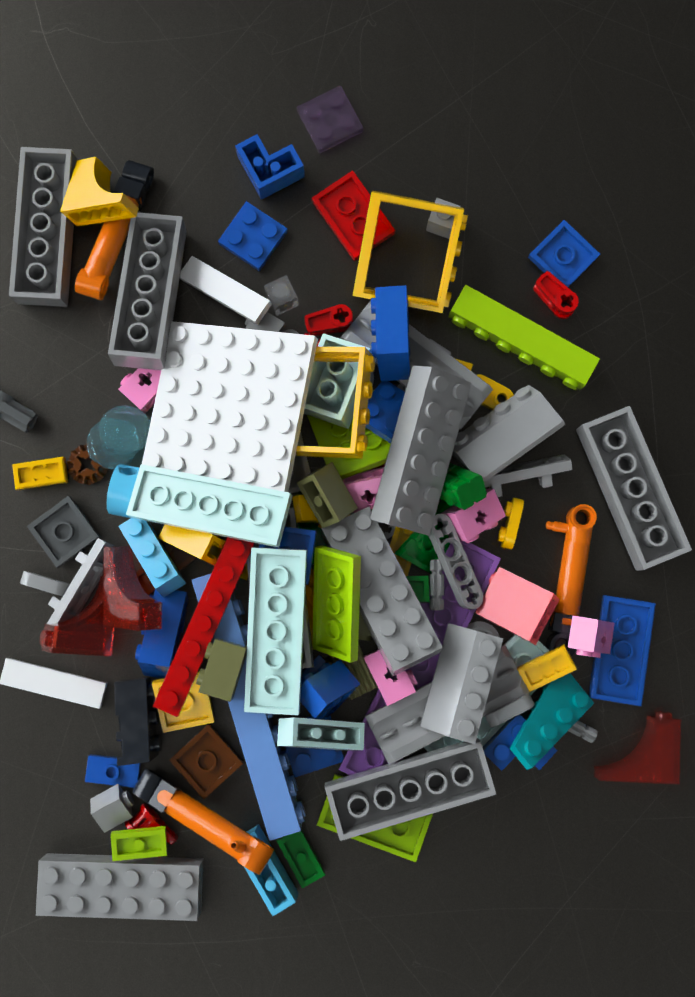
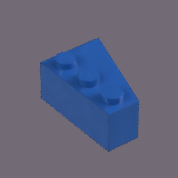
M407 286L375 287V298H371V313L376 314V320H371L372 336H376V342H371L372 356L377 358L380 380H409L411 368Z
M155 589L154 595L150 594L147 604V610H150L149 617L144 619L141 634L144 635L143 642L138 644L135 653V660H138L144 676L166 677L178 650L180 635L184 629L189 601L187 592L175 590L166 597H163Z

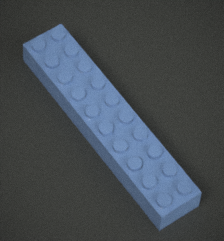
M211 574L192 579L198 603ZM234 593L211 643H214L216 638H220L247 647L248 624L244 625L241 615L245 614L241 599L236 600ZM245 658L233 700L231 702L228 701L268 838L271 841L301 831L306 813L302 801L297 802L296 799L298 786L294 775L289 776L288 769L291 764L287 751H282L281 746H277L278 725L274 726L272 719L275 714L244 712Z

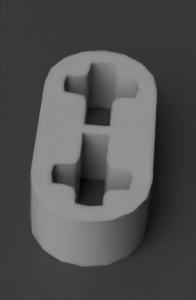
M29 571L23 572L20 584L59 596H64L70 585L69 583Z
M528 692L521 698L485 715L490 727H495L529 710L535 703Z

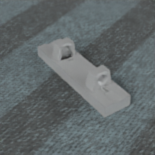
M564 454L509 465L487 480L484 485L489 487V489H494L497 497L503 496L501 484L535 477L539 478V484L543 488L553 486L552 474L573 470L572 462Z
M98 538L89 554L79 551L75 560L82 565L62 598L53 596L48 603L55 611L44 627L45 630L51 634L66 637L118 550L116 546Z

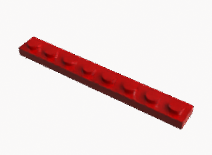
M227 537L153 707L175 717L180 715L205 658L207 646L215 636L249 559L251 548L254 547L255 543Z

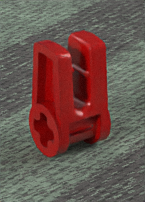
M549 271L542 274L533 287L534 292L553 314L560 319L569 318L578 306L579 300L576 293ZM565 302L569 303V306H565V307H562V306H561V303H562V304H564Z
M338 304L305 315L307 332L315 337L322 336L323 333L328 335L345 332L353 323L352 311L347 305ZM340 314H343L345 318L343 323H340L338 319Z
M143 803L140 806V811L133 818L125 821V826L128 830L166 826L167 843L172 845L178 840L177 834L147 803Z

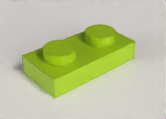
M166 826L112 831V861L167 856Z

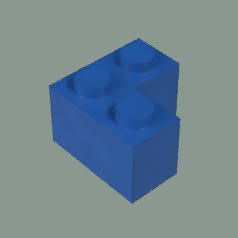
M258 134L235 145L238 159L261 200L305 177L304 165L292 144L271 155L268 154Z
M341 660L332 665L327 662L317 670L315 675L310 672L301 679L300 702L314 719L323 720L336 712L360 683Z
M520 714L507 720L483 746L484 754L501 771L515 757L510 747L524 721H526ZM552 747L538 761L535 767L540 770L558 750Z

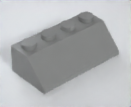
M528 385L519 389L515 395L505 402L499 403L494 410L484 417L475 420L473 425L466 430L459 432L452 455L459 467L480 474L485 483L562 428L565 423L541 392Z
M448 623L442 644L443 648L438 658L422 717L421 727L447 737L472 744L476 743L503 638Z

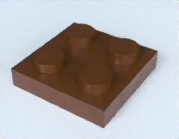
M211 724L202 729L169 760L203 799L210 795L244 763Z

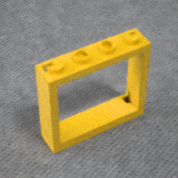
M372 191L353 296L366 299L375 298V288L366 287L378 216L381 201L454 215L437 301L407 295L408 307L443 313L444 307H449L452 292H447L449 281L454 282L457 267L453 266L454 256H460L462 241H458L460 230L465 231L468 215L463 214L464 208Z
M316 347L314 362H358L350 448L297 446L296 456L363 459V451H366L368 444L365 428L370 421V410L367 407L368 398L372 397L373 392L370 376L371 372L375 369V358L366 347Z

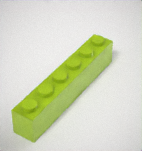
M467 285L464 286L449 314V318L452 319V323L460 328L467 327L473 330L474 335L485 341L489 339L495 342L498 349L506 353L513 352L519 356L518 359L528 365L533 363L541 368L540 371L543 374L562 379V383L565 386L574 390L577 388L581 390L587 384L600 360L595 355Z

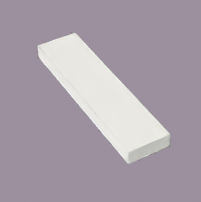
M191 256L180 272V279L257 325L272 305L268 299Z
M12 658L5 659L0 678V684L98 709L102 707L108 684L107 682Z

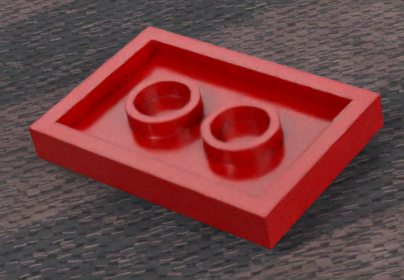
M352 170L311 199L353 261H356L360 257L371 195ZM381 209L379 211L373 248L393 236L396 231Z

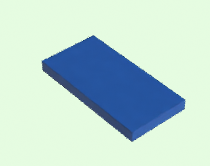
M607 595L602 596L599 620L615 624L610 654L601 653V658L594 657L588 695L590 698L642 706L656 603Z

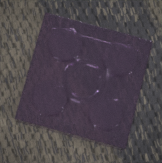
M341 85L297 106V112L319 154L363 132V126Z

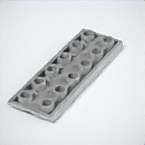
M371 300L341 336L343 340L370 349L371 342H376V336H372L371 320H376V314L371 313ZM409 324L411 369L412 366L433 367L472 382L459 427L461 430L493 389L480 377ZM396 380L405 388L407 387L408 380Z
M505 644L500 649L483 717L529 692ZM432 682L416 689L415 693L389 706L385 705L365 715L388 764L394 763L445 737V735L420 726Z

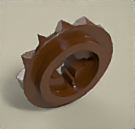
M92 444L79 445L78 448L71 451V455L67 460L69 474L75 481L81 484H95L102 480L108 471L107 455L101 448ZM80 458L86 460L92 458L91 464L96 470L86 468L83 471L84 465L81 463Z

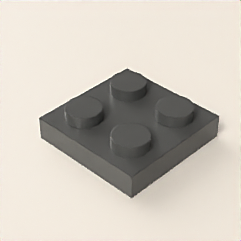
M71 496L64 498L27 526L56 568H60L75 557L79 551H83L100 538V535Z

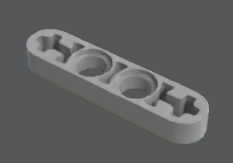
M436 514L429 536L460 607L463 609H477L482 605L484 598L477 578L451 519L445 514ZM438 522L443 524L440 530L435 529ZM444 535L449 536V538L442 539L441 541L439 539L441 537H444ZM447 543H451L454 546L455 551L452 557H448L444 552V546ZM458 566L462 567L465 572V577L462 581L457 580L454 574ZM469 583V586H465V588L461 589V585H466ZM469 593H473L474 597L471 599V602H467L466 598L469 597Z

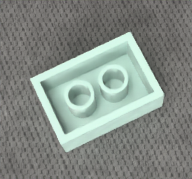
M324 333L318 347H365ZM314 362L304 414L349 429L354 414L358 362Z

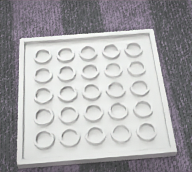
M172 321L168 337L165 369L161 370L142 465L289 492L318 338L312 335Z

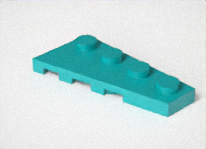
M571 673L544 685L539 700L535 702L528 720L524 721L510 747V750L526 770L533 768L594 704Z

